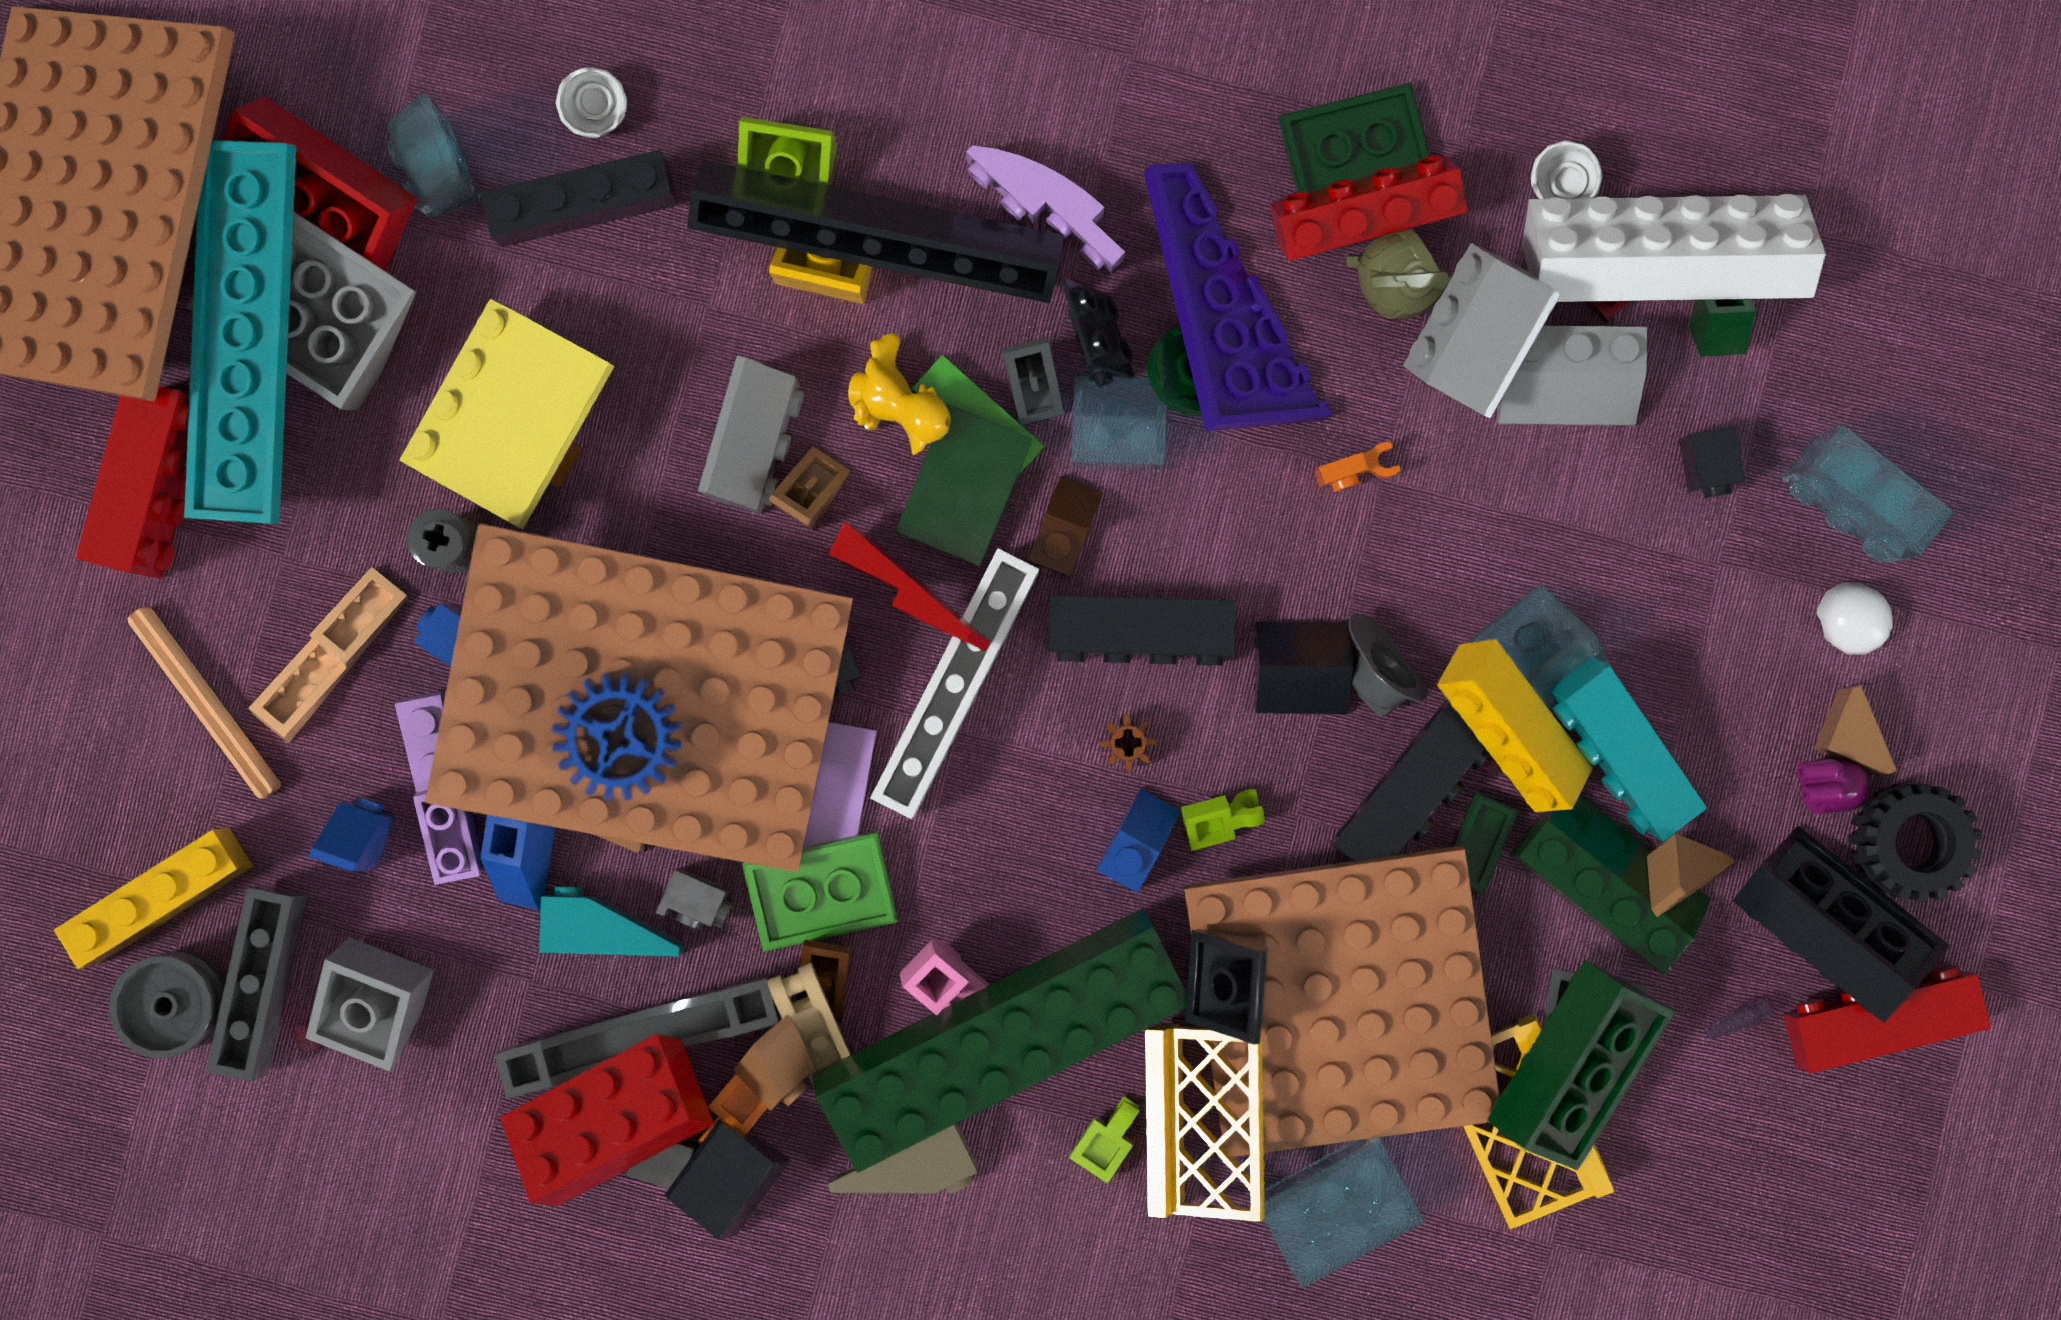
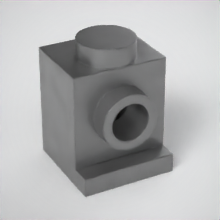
M679 868L674 870L656 913L666 916L674 910L678 912L676 920L692 928L701 930L703 925L706 924L710 927L714 925L722 929L733 906L732 902L727 901L731 890Z

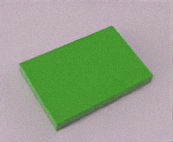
M878 830L804 847L798 872L742 862L763 952L804 943V940L815 941L896 923L899 920Z

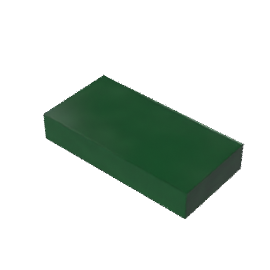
M1474 792L1452 847L1464 846L1470 888L1472 891L1484 895L1519 810L1477 792Z

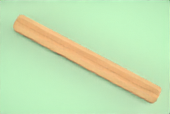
M144 606L133 612L127 619L128 624L257 798L265 799L275 793L281 787L280 781L152 608Z

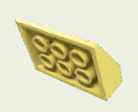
M490 299L399 460L513 525L524 529L615 366L525 316Z

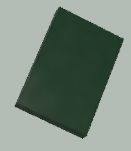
M1411 82L1279 115L1277 119L1296 192H1313L1327 188L1329 184L1336 181L1357 180L1371 176L1372 173L1380 169L1405 167L1416 164L1418 160L1430 156Z
M947 404L946 407L951 416L949 431L941 440L931 443L895 532L981 567L1033 439Z

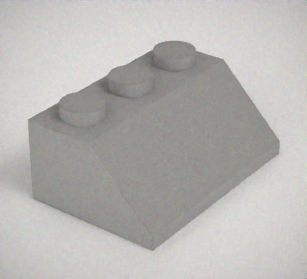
M1470 243L1464 256L1457 263L1455 272L1441 298L1435 303L1432 314L1420 336L1412 345L1409 356L1403 366L1426 384L1478 413L1491 418L1561 293L1510 260Z
M1542 326L1497 406V424L1635 426L1647 373V327Z
M737 355L698 491L710 500L762 514L765 504L772 506L769 498L779 483L778 479L772 478L777 460L785 461L791 443V435L785 434L790 416L798 417L804 397V391L798 390L800 383L796 377Z

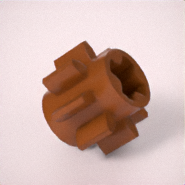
M1124 714L1122 727L1117 729L1109 722L1105 724L1112 735L1110 740L1099 742V746L1110 747L1113 752L1108 758L1107 764L1111 765L1120 758L1125 760L1126 771L1131 772L1133 767L1132 760L1139 758L1142 762H1150L1149 757L1143 752L1146 745L1157 744V740L1152 738L1145 739L1142 732L1148 726L1147 721L1140 723L1138 727L1130 726L1131 719L1129 714ZM1126 729L1131 730L1132 737L1140 738V747L1133 748L1132 756L1128 757L1124 756L1123 749L1115 747V739L1122 738L1123 730Z

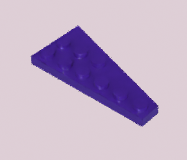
M1192 163L1150 165L1144 171V176L1205 431L1322 421L1331 416L1332 412L1326 401L1319 402L1308 382L1312 379V376L1304 363L1301 365L1297 363L1288 347L1287 340L1289 335L1254 274L1251 276L1247 274L1238 258V255L1242 252L1235 239H1228L1216 218L1218 209Z

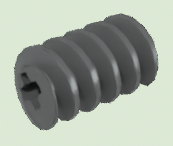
M433 509L425 511L414 519L408 529L407 544L409 551L416 561L427 567L448 573L459 574L470 570L478 526L471 520L448 510ZM445 537L450 538L447 546L443 545Z

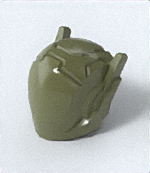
M1410 228L1384 235L1369 244L1363 254H1349L1346 257L1347 266L1357 267L1360 289L1368 304L1375 312L1392 320L1414 318L1433 309L1451 280L1445 270L1438 269L1423 241Z

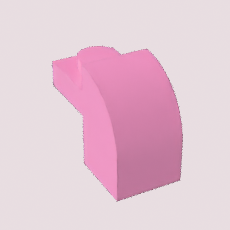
M932 938L900 972L902 987L936 1015L951 1004L990 985L962 961L960 954L955 949L936 938Z

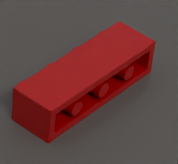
M1958 965L1943 966L1931 970V978L1923 979L1885 1023L1872 1013L1864 1010L1845 991L1841 993L1842 1000L1825 1003L1824 998H1816L1797 1003V1011L1783 1014L1797 1068L1814 1073L1991 1029L1978 975L1960 970Z

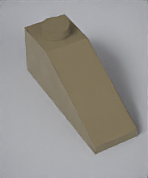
M956 1123L859 1173L856 1172L854 1166H851L831 1176L827 1186L831 1193H938L947 1189L948 1193L952 1194L974 1182L972 1175L978 1173V1163L959 1124Z

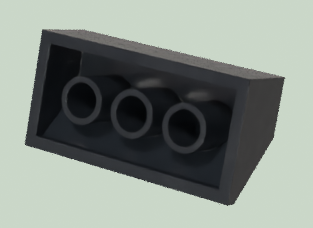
M1799 826L1758 867L1732 900L1751 919L1758 921L1778 937L1787 948L1799 954L1820 971L1823 977L1835 983L1856 1000L1864 1010L1872 1013L1883 1023L1891 1017L1916 989L1950 946Z

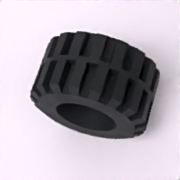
M1893 784L1892 788H1881L1874 792L1875 799H1865V802L1860 805L1865 811L1863 815L1853 816L1851 824L1858 826L1856 835L1849 834L1848 844L1856 845L1857 852L1850 855L1853 863L1861 864L1863 867L1858 873L1868 881H1873V885L1882 892L1889 893L1890 896L1916 901H1928L1929 898L1939 900L1948 897L1947 890L1956 892L1965 886L1961 881V877L1972 878L1977 870L1970 864L1972 859H1981L1982 849H1975V840L1983 839L1981 829H1974L1971 825L1972 822L1978 819L1973 810H1963L1966 802L1960 796L1949 795L1950 790L1946 788L1931 786V784ZM1918 814L1930 825L1934 844L1928 859L1917 868L1910 869L1898 856L1895 844L1896 835L1899 827L1907 818Z

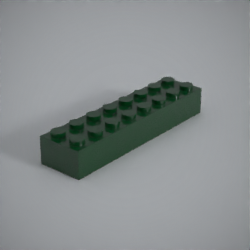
M1142 908L951 1004L938 1015L933 1013L812 1074L815 1098L856 1172L859 1173L1185 1009L1187 993L1147 913Z

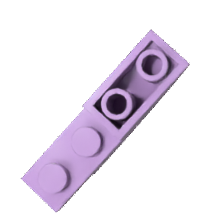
M972 145L966 151L967 163L971 165L967 169L968 173L983 188L987 189L992 185L1003 196L1000 203L1017 220H1021L1024 216L1034 224L1044 212H1047L1049 216L1046 221L1056 233L1064 235V239L1070 234L1082 246L1079 250L1082 257L1095 269L1099 270L1104 266L1112 273L1124 261L1125 251L1096 225L1103 217L1104 206L1074 182L1043 164L1014 153Z
M444 691L400 699L395 703L416 790L413 800L434 885L481 875L474 812L425 803L445 700Z

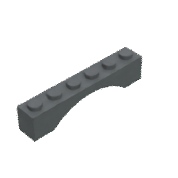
M764 975L505 1047L494 1055L506 1099L562 1084L656 1033L682 1039L684 1047H689L776 1025L782 1020V1017L767 983V980L772 979L773 975Z

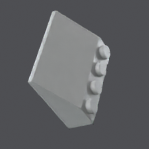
M293 211L286 374L338 408L358 411L385 367L417 291L295 211ZM194 294L186 306L192 312Z

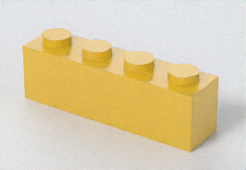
M1496 639L1459 644L1437 686L1534 812L1573 809L1593 769Z
M230 828L214 829L54 929V932L77 969L95 966L254 866Z

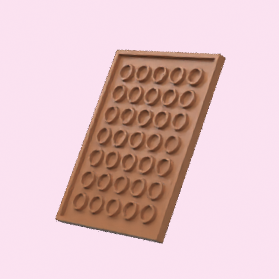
M11 7L0 56V375L155 402L235 32L222 26Z
M480 523L478 524L425 803L798 872L853 598ZM610 672L613 686H620L622 673L629 672L631 679L628 687L633 689L637 688L638 682L642 677L649 680L648 686L643 693L649 697L656 689L662 688L664 695L656 703L657 706L661 708L668 703H674L676 710L671 715L664 717L665 721H681L682 725L681 730L668 733V737L677 738L682 741L681 749L665 750V753L672 755L677 760L675 767L671 768L659 764L658 767L666 775V780L663 783H659L650 775L647 776L651 791L646 795L640 791L637 783L632 784L633 796L631 800H624L622 787H615V793L611 801L605 800L604 792L606 785L599 783L592 796L586 794V788L591 779L584 776L578 784L573 785L570 782V778L578 770L575 764L565 770H561L558 766L563 758L570 755L569 752H554L552 749L553 743L559 740H566V735L552 732L553 724L559 722L568 724L569 722L568 719L557 713L559 706L567 705L573 709L577 707L569 699L568 693L575 689L584 697L588 696L583 684L584 680L588 678L595 682L598 690L602 689V674ZM621 698L602 700L588 708L585 713L593 717L597 715L601 718L611 719L619 715L627 700ZM640 706L633 721L634 729L637 734L646 739V742L657 747L655 724L647 711ZM628 715L624 716L621 724L617 725L614 731L605 729L604 732L610 735L608 743L610 746L606 753L607 757L611 755L614 747H617L620 742H630L624 736L626 730L624 727L629 719ZM578 726L580 748L587 760L595 766L601 752L600 743L595 737L588 734V730ZM622 754L613 761L608 772L616 774L628 773L640 768L649 759L642 756L636 757L631 754Z

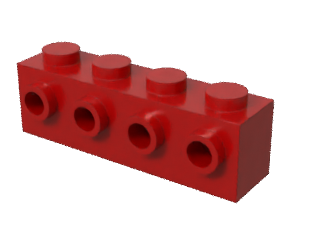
M1446 155L1428 156L1418 160L1416 164L1401 168L1390 167L1380 169L1368 177L1357 180L1336 181L1324 189L1313 192L1292 193L1283 197L1282 200L1269 203L1278 247L1288 261L1468 213L1460 168Z

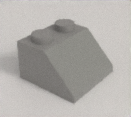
M349 937L324 961L306 1039L391 1072L424 1009L434 970Z

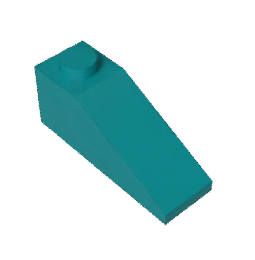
M555 886L554 894L541 896L540 953L679 957L685 953V943L596 895H583L582 886Z

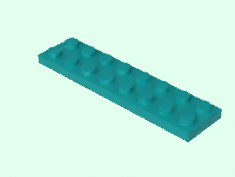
M212 141L197 207L184 518L280 524L296 146L288 143Z

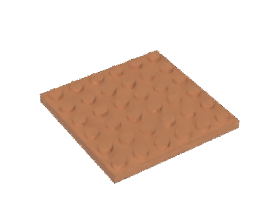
M1464 846L1184 885L1191 934L1192 930L1196 929L1265 934L1267 962L1261 1026L1264 1153L1488 1123L1487 1118L1495 1107L1499 1091ZM1210 1040L1216 1047L1222 1042ZM1232 1041L1221 1052L1238 1071L1249 1062V1044L1246 1042ZM1214 1059L1211 1062L1215 1092L1218 1094L1232 1078ZM1249 1072L1244 1076V1078H1245L1248 1082H1249ZM1237 1084L1222 1098L1239 1118L1249 1110V1097ZM1218 1110L1223 1136L1233 1125ZM1250 1118L1244 1123L1249 1129ZM1238 1131L1223 1144L1224 1148L1233 1157L1250 1155V1144Z

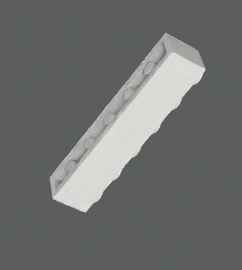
M999 548L997 549L963 615L965 620L991 641L986 652L958 638L952 637L870 797L871 799L910 819L915 817L1039 574L1038 568Z

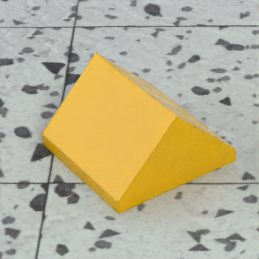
M777 247L770 263L769 273L775 284L864 304L873 267Z

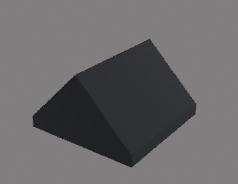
M1255 622V713L1347 714L1353 672L1348 623Z
M1204 929L1192 930L1185 1022L1252 1045L1260 1044L1267 962L1265 934Z
M719 1119L667 1190L665 1197L718 1240L736 1236L788 1165L790 1159L783 1153Z

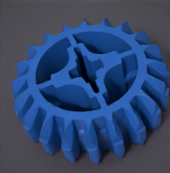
M610 672L603 673L601 680L603 688L599 690L591 678L584 680L583 684L588 696L584 697L579 691L572 689L568 693V697L577 707L573 709L567 705H560L557 710L560 716L569 720L568 724L559 722L554 723L552 726V732L566 735V740H559L553 743V751H568L570 754L559 762V768L565 770L575 764L578 770L572 775L570 782L576 785L584 776L591 779L586 788V794L590 796L595 793L598 783L606 785L604 799L607 801L613 799L615 787H622L624 800H631L633 796L631 785L637 783L644 795L648 794L651 791V787L646 777L650 775L655 781L663 783L666 780V775L658 765L662 764L666 767L674 768L677 760L672 755L665 753V750H679L682 746L681 740L668 737V733L681 730V721L666 722L664 718L676 710L674 703H668L659 708L656 703L663 697L664 690L658 688L650 697L643 692L649 682L645 677L639 680L636 689L628 687L631 679L629 672L622 673L620 686H613ZM611 698L627 700L619 715L611 719L601 718L597 715L593 717L585 713L588 708L602 700ZM640 706L647 711L655 724L657 747L646 742V739L637 734L634 729L633 721ZM628 715L629 719L624 727L626 728L624 736L630 742H620L617 747H614L611 755L607 757L606 753L610 746L608 744L610 735L604 731L605 729L614 731L617 725L621 724L624 716ZM578 726L588 730V734L595 737L600 743L601 752L595 766L587 760L580 748ZM622 754H631L636 757L642 756L649 759L643 766L628 773L616 774L608 772L613 761Z

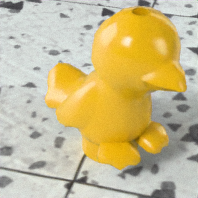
M890 333L884 335L879 340L870 342L872 358L866 363L865 373L857 372L852 376L848 389L849 402L855 409L853 419L858 422V425L865 424L866 430H876L881 420L899 423L909 437L912 455H916L922 452L927 444L941 440L950 428L951 416L943 400L938 397L933 387L927 389L925 384H921L919 393H912L906 379L896 366L900 338L896 334Z

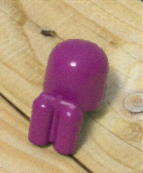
M1824 759L1799 762L1797 765V776L1801 781V798L1811 812L1821 814L1851 811L1865 802L1869 790L1868 779L1864 769L1858 763L1846 759Z

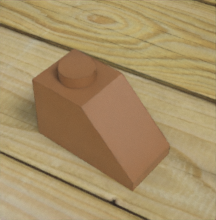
M787 1014L752 1045L733 1070L771 1111L781 1101L789 1107L809 1088L803 1081L814 1070V1067L794 1021Z

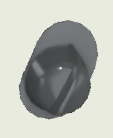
M1356 613L1349 619V629L1351 637L1358 648L1352 660L1353 672L1351 682L1358 696L1376 715L1381 717L1390 714L1407 699L1417 702L1425 700L1428 695L1423 680L1406 662L1387 632L1375 620L1365 614Z

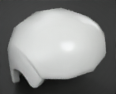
M586 67L570 73L562 80L555 104L560 120L574 134L586 138H599L609 134L621 124L627 110V97L622 83L609 71Z
M1564 140L1547 146L1535 159L1531 172V186L1539 199L1553 197L1562 199L1595 198L1599 194L1603 177L1601 165L1589 147L1584 144Z
M1842 582L1826 591L1817 608V616L1822 624L1824 638L1831 642L1832 646L1849 655H1866L1881 647L1889 638L1890 631L1893 628L1891 607L1885 597L1876 589L1860 582Z

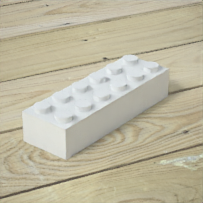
M1782 194L1779 196L1735 195L1702 197L1691 195L1687 197L1643 196L1640 198L1596 197L1585 199L1553 197L1549 199H1529L1522 240L1528 273L1560 292L1561 295L1557 302L1814 298L1826 255L1806 195Z

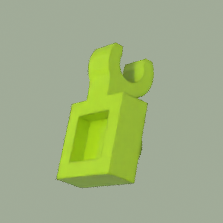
M1256 789L1241 791L1230 804H1228L1227 798L1224 795L1181 807L1191 851L1236 839L1235 829L1256 827L1265 823L1264 811L1262 806H1259Z
M1124 1095L1107 1123L1094 1116L1070 1152L1069 1158L1108 1184L1133 1147V1141L1125 1137L1124 1133L1138 1115L1140 1105Z

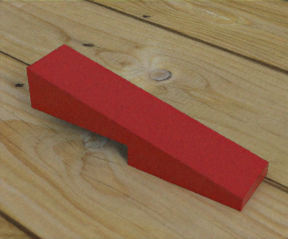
M844 521L828 553L830 556L898 589L899 591L892 606L986 652L991 642L866 533Z

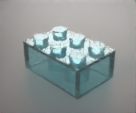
M1844 425L1815 435L1781 478L1791 486L1788 490L1794 498L1808 506L1816 505L1827 514L1825 520L1830 526L1843 534H1848L1849 532L1863 542L1862 550L1871 558L1881 563L1885 561L1891 563L1921 556L1954 513L1953 510Z
M1377 1135L1369 1139L1352 1141L1264 1189L1265 1218L1263 1220L1301 1289L1425 1222Z

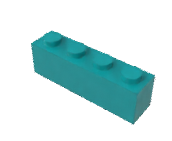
M1591 656L1548 690L1557 703L1552 708L1554 714L1568 730L1574 728L1582 739L1577 743L1579 750L1592 765L1599 764L1606 774L1601 779L1603 784L1618 801L1623 798L1630 808V811L1626 813V817L1641 835L1649 832L1664 842L1707 809L1609 665Z

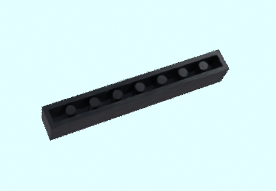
M702 160L691 188L687 225L688 229L1045 303L1051 302L1064 235L707 160Z

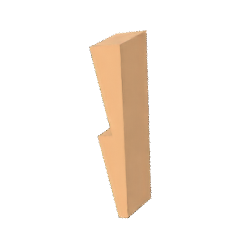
M371 567L311 632V640L251 704L249 710L256 718L289 744L408 599V596Z

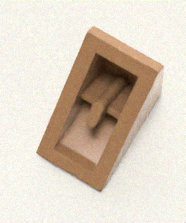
M812 447L774 490L769 501L775 507L813 531L848 478L851 470L817 448Z
M1852 685L1838 689L1814 749L1837 759H1846L1858 763L1865 771L1873 774H1891L1896 772L1897 769L1862 686Z
M1675 833L1647 856L1651 910L1657 917L1706 886L1735 862L1728 854Z

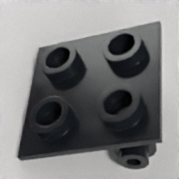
M1066 278L1062 279L1061 282L1070 307L1068 314L1074 332L1077 334L1076 340L1082 345L1080 352L1081 355L1085 356L1083 361L1089 380L1095 381L1096 387H1103L1114 381L1113 374L1128 379L1134 378L1130 362L1133 360L1132 352L1126 340L1121 337L1117 324L1119 311L1114 300L1108 294Z

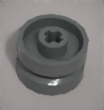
M170 951L150 956L131 964L117 978L109 997V1018L116 1036L131 1051L147 1058H172L208 1044L214 1038L226 977L211 959L193 951Z

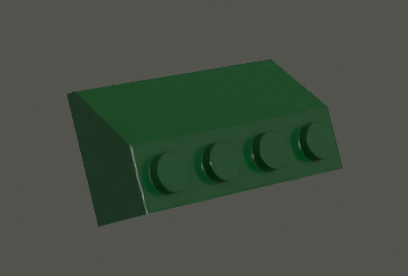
M1581 794L1573 809L1542 812L1509 853L1518 863L1650 970L1663 975L1669 971L1695 938L1711 901L1710 898L1698 890L1657 917L1651 910L1647 856L1652 851Z
M1584 960L1579 970L1570 979L1568 988L1554 1011L1546 1018L1544 1027L1532 1047L1521 1059L1520 1066L1505 1091L1498 1097L1487 1121L1522 1149L1578 1171L1676 1011L1613 973Z

